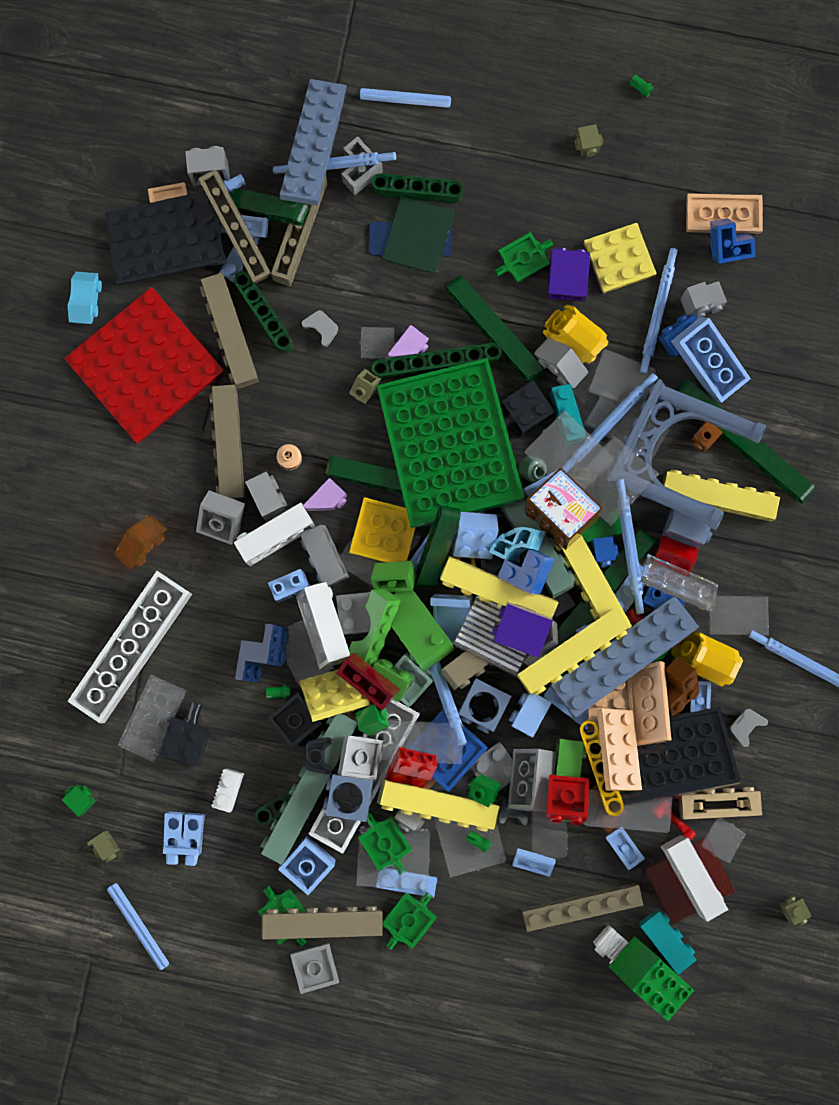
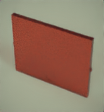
M708 838L692 845L721 896L725 897L735 892ZM668 859L645 870L657 893V898L660 899L672 924L697 912Z

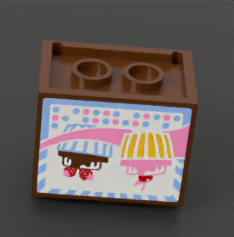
M560 467L527 498L524 510L526 511L525 515L530 520H535L539 524L540 530L553 538L556 546L567 550L599 519L603 508Z

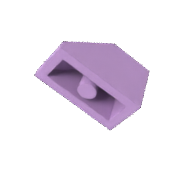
M410 325L388 353L387 358L424 353L428 348L426 343L429 338Z
M329 478L303 507L307 511L335 510L337 507L340 509L347 500L345 498L347 495Z

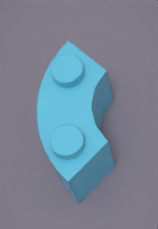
M75 272L73 275L68 302L69 322L92 324L94 317L98 316V292H101L102 283L98 279V273Z
M528 527L514 528L499 536L491 546L489 553L505 560L516 561L517 557L525 550H539L546 532Z

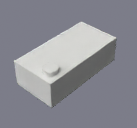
M299 503L249 534L245 532L239 535L234 544L244 561L249 566H252L299 538L301 534L315 528V525L302 503Z
M326 582L305 587L296 596L319 670L340 664L350 656L332 601L333 593Z
M680 835L661 846L701 918L708 922L728 910L723 897L716 889L687 837Z

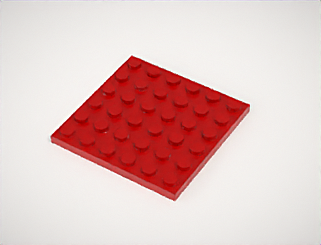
M152 287L64 358L137 444L224 373L221 366Z

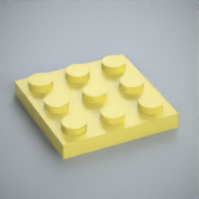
M637 223L584 241L585 248L590 253V261L603 294L656 276V271Z
M338 670L300 680L301 689L313 722L368 706L370 702L364 695L337 675L336 672Z

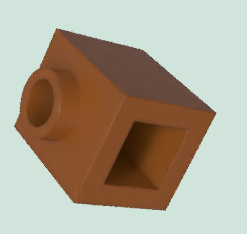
M706 422L690 441L696 450L705 452L723 432L715 425Z

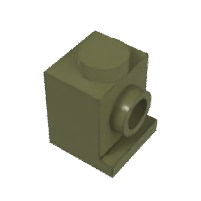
M108 830L87 842L88 846H94L93 851L97 858L105 860L106 863L116 858L115 853L120 850Z

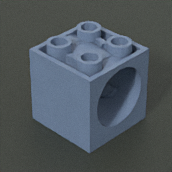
M671 509L662 536L698 549L704 546L705 543H709L712 532H710L711 528L708 527V524Z
M474 679L458 714L461 716V721L469 725L471 722L478 724L477 729L485 733H489V730L494 732L511 696L478 679ZM482 692L490 694L494 698V706L497 707L494 717L492 719L491 717L483 719L484 722L475 720L471 716L473 712L471 707H469L471 698L474 695L476 697L483 695Z
M334 773L327 781L326 790H330L329 797L325 798L323 810H326V816L366 822L374 780L342 776ZM345 782L357 785L356 789L360 793L362 792V804L352 808L353 811L342 810L339 803L334 800L335 789L342 787Z

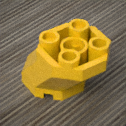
M566 305L564 306L565 310H556L545 322L547 330H544L543 334L547 338L571 347L582 363L587 362L589 364L608 345L607 335L574 306Z
M697 631L689 634L671 649L675 660L678 657L696 669L698 676L719 686L732 684L743 662L737 650Z

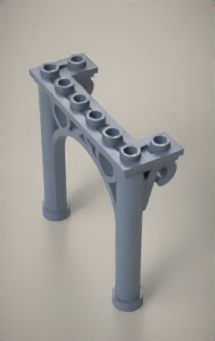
M658 379L656 384H652L649 390L650 396L648 400H645L641 406L640 411L642 412L639 418L636 417L632 424L633 430L631 434H627L623 444L625 446L623 450L619 451L615 458L616 464L614 468H610L608 471L607 481L610 487L617 488L616 480L624 479L625 491L644 496L708 524V527L716 530L724 515L723 511L669 489L658 481L652 470L651 463L654 446L660 435L668 427L685 419L703 420L756 443L760 442L766 425L760 422L754 423L668 388L662 383V380ZM667 408L670 411V418L662 422L656 420L655 416L659 409ZM679 409L686 411L684 413L674 415V411H679ZM650 419L658 427V429L654 427L651 431L644 432ZM640 440L645 445L644 451H647L646 454L642 451H635ZM637 457L644 458L646 466L639 471H634L631 468L633 460ZM648 472L653 483L641 479L639 476Z

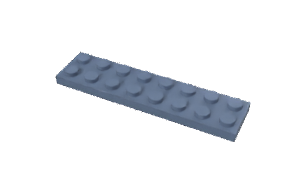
M310 79L280 192L281 200L318 206L347 85Z
M674 596L628 629V634L619 640L616 638L610 642L611 645L603 651L599 650L593 658L581 663L577 669L566 674L550 687L575 719L694 632L699 626Z

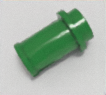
M635 74L632 77L633 81L630 80L629 85L641 92L642 96L648 97L654 87H652L651 83L645 82Z
M286 684L282 687H267V700L276 698L287 700V698L291 697V687Z
M471 830L465 840L479 848L480 852L483 851L485 853L491 845L488 838H483L473 830Z

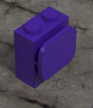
M566 248L552 250L547 299L585 302L590 263L589 252L582 249L567 251Z
M507 602L505 606L502 605L498 614L501 617L499 624H494L491 635L494 636L493 641L539 658L553 621L552 618L518 604Z

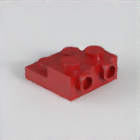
M398 747L385 774L386 780L423 788L426 781L431 780L437 768L436 755Z
M549 774L546 818H549L552 823H561L562 820H568L572 825H582V822H586L588 818L589 779Z

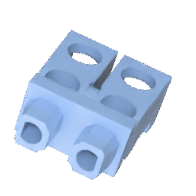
M301 569L268 583L277 603L293 597V594L298 595L305 587L310 586L305 572L301 571Z
M172 811L165 813L163 854H166L167 864H178L179 854L186 855L185 865L195 866L197 864L198 856L202 852L203 826L206 813Z

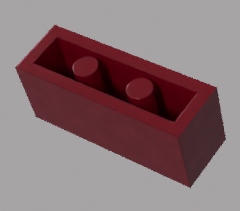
M355 653L350 655L336 672L337 675L381 710L390 704L400 690Z

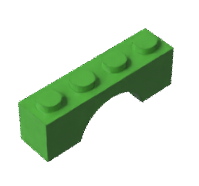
M385 589L371 590L365 606L370 616V630L365 639L352 641L349 648L350 655L355 653L370 666H374L378 661L386 636L398 611L400 599Z

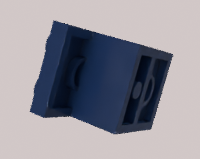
M266 624L263 643L241 640L235 679L259 683V679L262 676V664L283 667V663L286 660L285 649L289 641V629Z

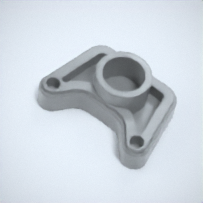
M316 311L302 321L303 328H314L321 334L323 347H328L338 333V326L323 311Z
M746 709L732 723L730 731L741 746L748 747L750 732L756 726H766L768 720L753 710Z

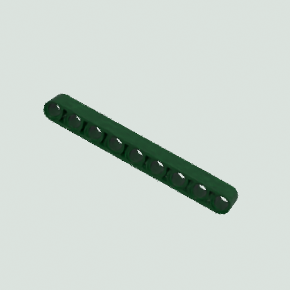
M687 379L676 390L723 409ZM717 427L723 432L720 435L723 440L797 502L803 504L815 490L814 485L761 440L759 443H756Z
M336 456L328 457L324 472L326 477L403 494L397 470ZM490 509L483 510V511H484V513H489V510H490Z
M641 528L634 535L638 562L656 541ZM625 548L603 573L613 592L628 575ZM582 599L557 629L558 646L576 635L577 629L591 621L593 616L590 612L592 607L589 602L586 603Z

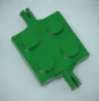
M530 232L501 248L498 253L504 265L495 269L497 276L499 277L508 271L518 284L548 267L550 262L546 258L544 250L553 246V242L549 238L540 244Z
M368 814L367 823L370 828L366 833L358 837L359 841L378 872L394 865L399 875H401L402 871L403 873L407 871L401 860L405 855L412 852V848L392 816L383 822L377 823L372 814Z
M268 886V891L265 888L263 892L269 901L257 912L262 918V912H266L268 908H277L278 912L286 911V908H298V911H305L291 888L282 894L275 895L270 886ZM295 938L300 947L303 946V943L307 942L305 938ZM276 939V940H277V942H278L279 945H280V944H282L284 941H286L287 939Z
M426 891L421 900L415 899L405 892L383 920L382 925L392 935L385 944L387 947L389 946V949L392 950L398 941L407 944L413 949L436 920L437 916L426 906L431 898H433L431 894L429 895V892Z

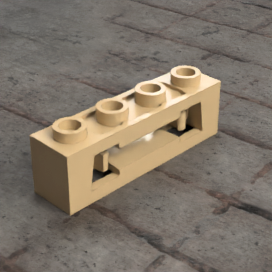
M742 787V791H735L734 788H723V792H715V789L703 791V793L682 795L679 799L680 818L699 819L762 815L760 791L754 790V787ZM737 797H745V800H738ZM694 800H737V807H747V809L738 810L735 807L703 809V802H694ZM693 810H703V812H693Z

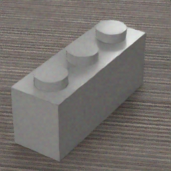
M319 525L300 535L302 538L301 545L310 555L309 562L313 568H316L318 573L316 576L319 583L326 582L327 586L330 587L349 578L325 525Z

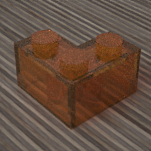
M151 514L126 531L114 556L130 570L136 565L141 566L147 559L145 557L146 554L152 550L153 546H159L164 541V534L167 528Z

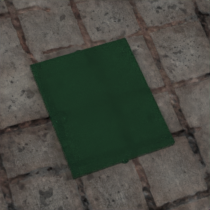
M401 196L383 260L437 274L455 211Z

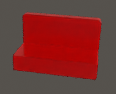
M662 536L659 548L653 558V563L689 576L696 563L698 549Z

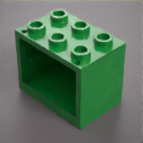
M635 936L608 966L634 993L667 1021L671 1019L694 992L693 988Z

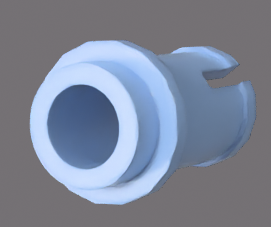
M241 174L228 181H223L229 194H231L233 188L238 189L246 185Z

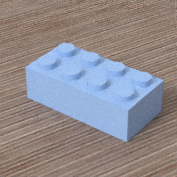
M700 317L671 341L707 394L716 402L722 403L751 379L710 318Z

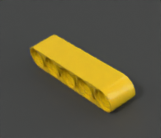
M587 720L581 724L580 733L605 809L609 815L618 816L624 808L620 791L606 792L603 789V783L605 782L604 773H600L596 768L599 762H603L602 750L598 754H594L590 750L592 743H598L601 746L599 727L595 721ZM590 723L595 727V732L592 735L585 733L584 726ZM611 801H617L620 804L618 811H612L609 808Z

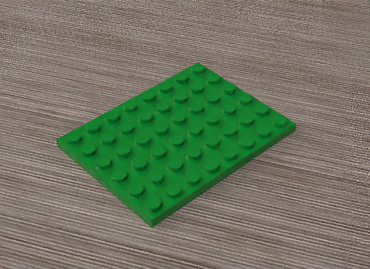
M488 358L377 385L411 528L433 523L440 505L458 508L461 512L475 513L525 500Z

